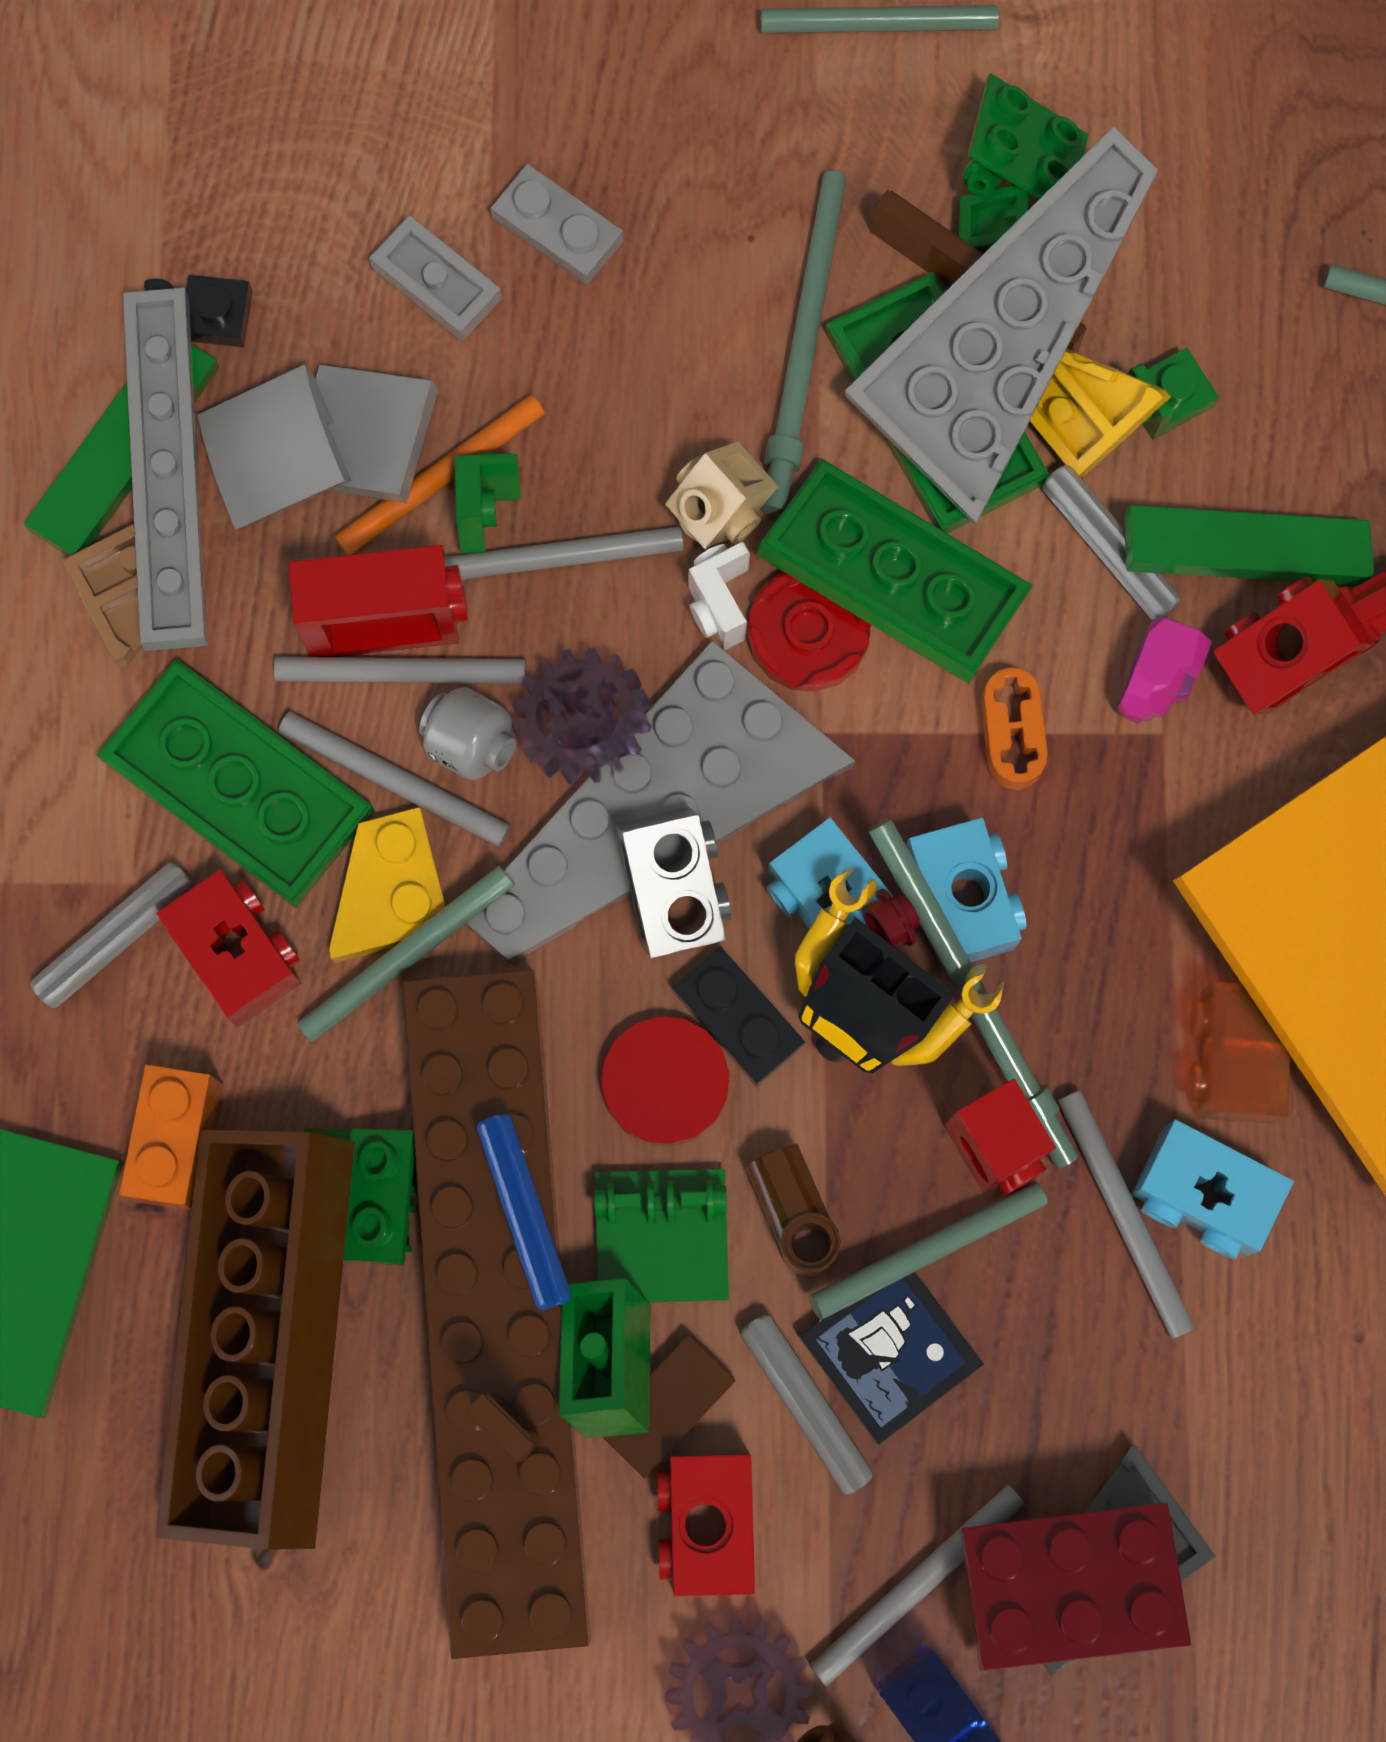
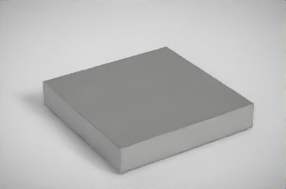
M319 364L315 380L333 419V423L328 424V427L351 478V481L329 491L407 503L438 388L431 380Z

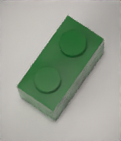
M627 1278L568 1284L571 1298L568 1302L562 1304L559 1415L585 1438L649 1433L651 1304Z

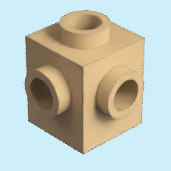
M735 442L706 452L704 455H699L686 464L676 477V481L680 485L665 505L678 518L682 530L690 538L698 541L704 549H707L727 540L737 544L752 533L761 521L757 512L779 486L739 442Z

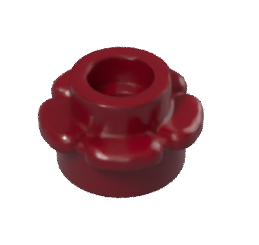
M877 890L875 892L877 899L862 907V915L867 927L895 948L900 945L912 946L916 940L914 929L920 926V919L915 908L902 893H897L891 897L890 893L886 890Z

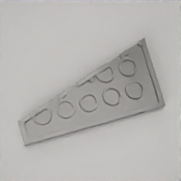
M1115 127L1109 130L845 390V396L975 526L1157 175L1158 169Z
M712 641L505 869L514 881L515 886L468 921L465 926L511 964L576 927V923L611 903L614 905L631 895L615 824L690 807L699 815L700 822L707 820L711 822L718 845L748 828L750 823L783 804L786 806L804 796L805 792L832 776L835 778L854 767L855 760ZM673 833L660 838L654 848L655 861L662 865H670L677 862L685 850L683 836Z

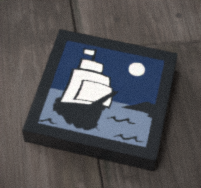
M915 1272L820 1320L798 1337L877 1445L881 1444L984 1365Z

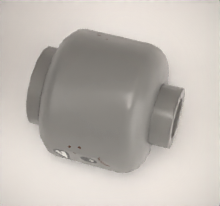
M467 687L452 690L448 694L445 692L439 693L428 704L419 725V732L423 736V746L426 755L433 761L470 781L484 778L492 770L496 772L503 770L512 759L517 745L516 739L512 737L514 724L511 713L504 707Z

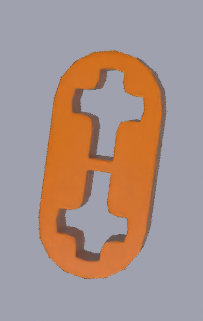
M1009 667L997 671L990 677L982 693L981 710L987 765L990 775L999 785L1007 789L1021 790L1030 787L1039 779L1047 764L1048 752L1042 699L1038 682L1030 673L1020 668ZM1005 685H1012L1016 695L1026 696V700L1021 701L1017 709V722H1009L1008 707L1005 702L995 701V698L1001 695ZM1019 735L1022 755L1033 757V760L1027 763L1022 774L1015 773L1012 763H1002L1001 758L1008 755L1011 749V736Z

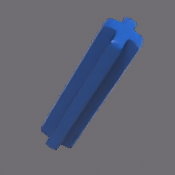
M507 1113L488 1117L477 1124V1131L535 1305L540 1310H548L560 1306L570 1300L571 1293L513 1120Z

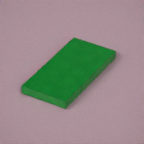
M934 272L826 324L825 333L853 382L945 293ZM1025 431L981 516L1043 486L1045 480L1050 475ZM882 433L933 525L949 533L971 522Z
M821 459L761 541L756 554L970 684L1033 586L1031 583L824 459Z
M175 659L96 755L112 770L295 909L356 835L358 823L367 821L375 811L371 804L178 659Z
M0 1129V1407L39 1418H46L124 1163Z

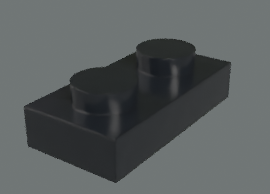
M721 946L672 987V992L756 1087L805 1045L802 1037Z

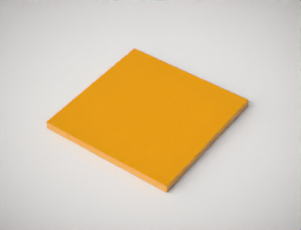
M1384 736L1178 876L1173 882L1386 1196V736Z

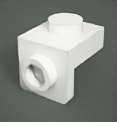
M744 542L729 549L726 544H720L706 550L694 560L695 566L689 569L688 589L696 601L689 605L692 616L703 636L708 638L715 635L724 651L739 644L746 638L747 621L725 584L749 570L750 553Z

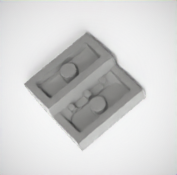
M304 364L197 414L207 456L235 530L245 529L351 481L328 427V424L333 423V419L309 364Z

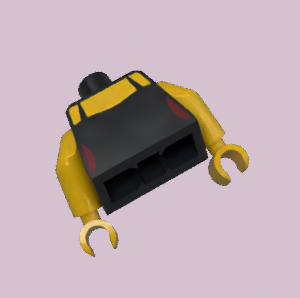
M850 867L836 876L831 882L829 894L833 903L829 910L821 909L795 954L798 989L805 997L798 1015L800 1022L816 1035L815 1046L823 1058L832 1062H841L848 1059L863 1072L873 1074L889 1062L896 1066L931 1063L972 1024L968 1018L974 1012L980 1014L990 1013L997 1008L1001 1001L1004 982L1000 983L991 994H979L972 986L978 983L984 976L987 965H976L966 975L962 997L955 1004H952L950 1001L955 994L856 917L850 924L845 921L850 912L860 909L869 902L877 889L876 881L873 879L866 885L860 898L851 896L845 885L847 877L854 869V867Z

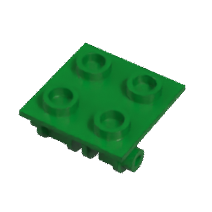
M990 73L986 79L967 155L971 158V161L965 167L963 180L972 194L983 196L994 190L1005 178L1040 199L1084 156L1089 134L1079 129L1070 119L1055 114L1030 98L1019 87L1009 85Z
M304 1128L303 1132H313L355 1142L343 1261L378 1262V1264L403 1266L405 1263V1253H412V1246L408 1245L409 1214H415L416 1207L410 1205L411 1194H417L418 1188L412 1186L416 1161L414 1130Z
M725 1169L595 1172L594 1202L597 1240V1281L627 1278L649 1303L729 1300Z

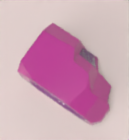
M1168 618L1153 619L1139 647L1117 709L1123 717L1138 724L1142 721H1149L1154 717H1163L1172 704L1189 699L1192 688L1203 668L1212 641L1201 631Z

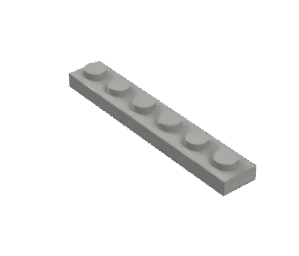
M185 288L124 292L123 309L140 644L144 651L208 646L189 298Z

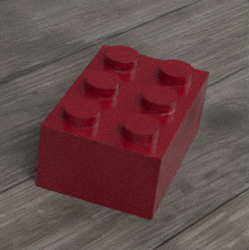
M1168 1503L961 1529L960 1536L980 1672L1191 1646Z

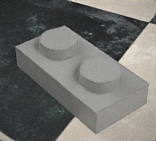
M526 164L490 208L494 221L586 286L590 284L624 242L623 230L529 164Z
M410 215L369 257L371 268L462 342L502 300L501 288Z

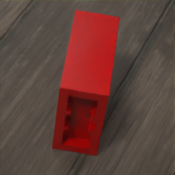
M443 545L288 562L293 624L309 657H343L458 644L457 623L469 622L464 584L462 585L459 565L448 566Z

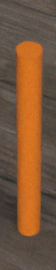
M530 394L415 477L407 503L383 500L333 536L339 548L345 555L353 554L454 481L455 456L494 452L544 416L545 412L538 400Z

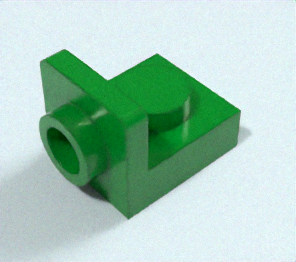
M1016 185L996 188L983 196L974 194L960 196L959 237L984 254L1039 199Z
M1188 348L1177 352L1148 369L1140 363L1128 372L1131 376L1165 389L1171 396L1141 424L1152 440L1213 408L1219 399L1218 394Z
M482 452L476 455L455 456L456 520L461 554L485 553V528L497 527L496 501H511L521 498L518 456L514 453L497 454L494 452Z

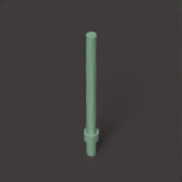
M827 171L823 174L775 435L768 438L764 464L769 468L768 475L779 487L762 506L761 510L774 516H780L786 509L793 472L799 471L801 466L804 443L799 440L847 180V177L838 171Z
M891 818L872 827L868 832L902 893L915 908L923 931L958 994L962 997L966 975L973 968V965ZM981 980L972 986L979 994H988ZM997 1008L990 1013L980 1014L974 1012L971 1017L1007 1082L1015 1078L1054 1143L1056 1149L1048 1155L1055 1168L1059 1169L1071 1164L1078 1158V1154L1056 1116L1060 1108L1047 1085L1039 1086Z

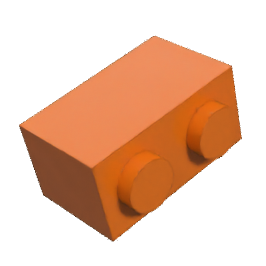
M145 1064L119 1193L120 1196L140 1203L191 1210L200 1130H215L223 1089L221 1082L210 1074Z

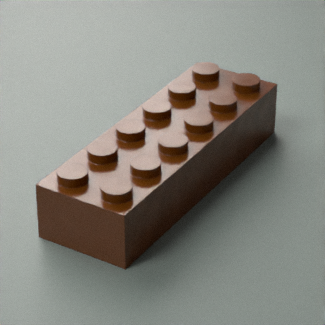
M200 1130L155 1538L266 1550L315 1549L355 1142L313 1132Z

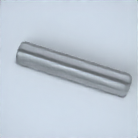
M1064 465L1051 473L1045 480L1043 491L1152 620L1164 618L1171 613L1181 600L1178 592L1161 573L1126 571L1124 528L1071 466Z
M173 862L167 863L34 977L30 985L35 994L47 1006L51 1008L59 1007L160 919L155 913L192 889L194 885L191 879L177 864Z
M764 1314L745 1325L741 1330L742 1339L840 1490L845 1494H851L866 1485L873 1477L871 1469L772 1317Z

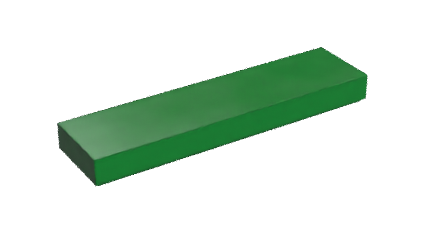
M191 344L194 400L196 401L220 367L215 358ZM127 382L23 523L29 532L67 556H71L93 544L132 490Z
M1130 505L1124 513L1126 571L1293 582L1310 577L1313 583L1317 580H1332L1336 584L1360 585L1374 577L1370 520Z

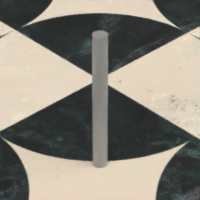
M679 526L486 551L485 553L447 556L446 560L448 566L459 565L461 580L679 552L684 551L681 527Z
M276 656L274 661L275 681L526 684V659Z
M291 711L286 714L281 722L279 734L499 848L505 842L511 825Z
M1081 1090L1058 1100L1060 1108L1171 1339L1194 1330L1193 1322Z
M1007 1484L809 1664L810 1668L828 1686L964 1562L960 1536L962 1528L1006 1523L1026 1505L1024 1501Z

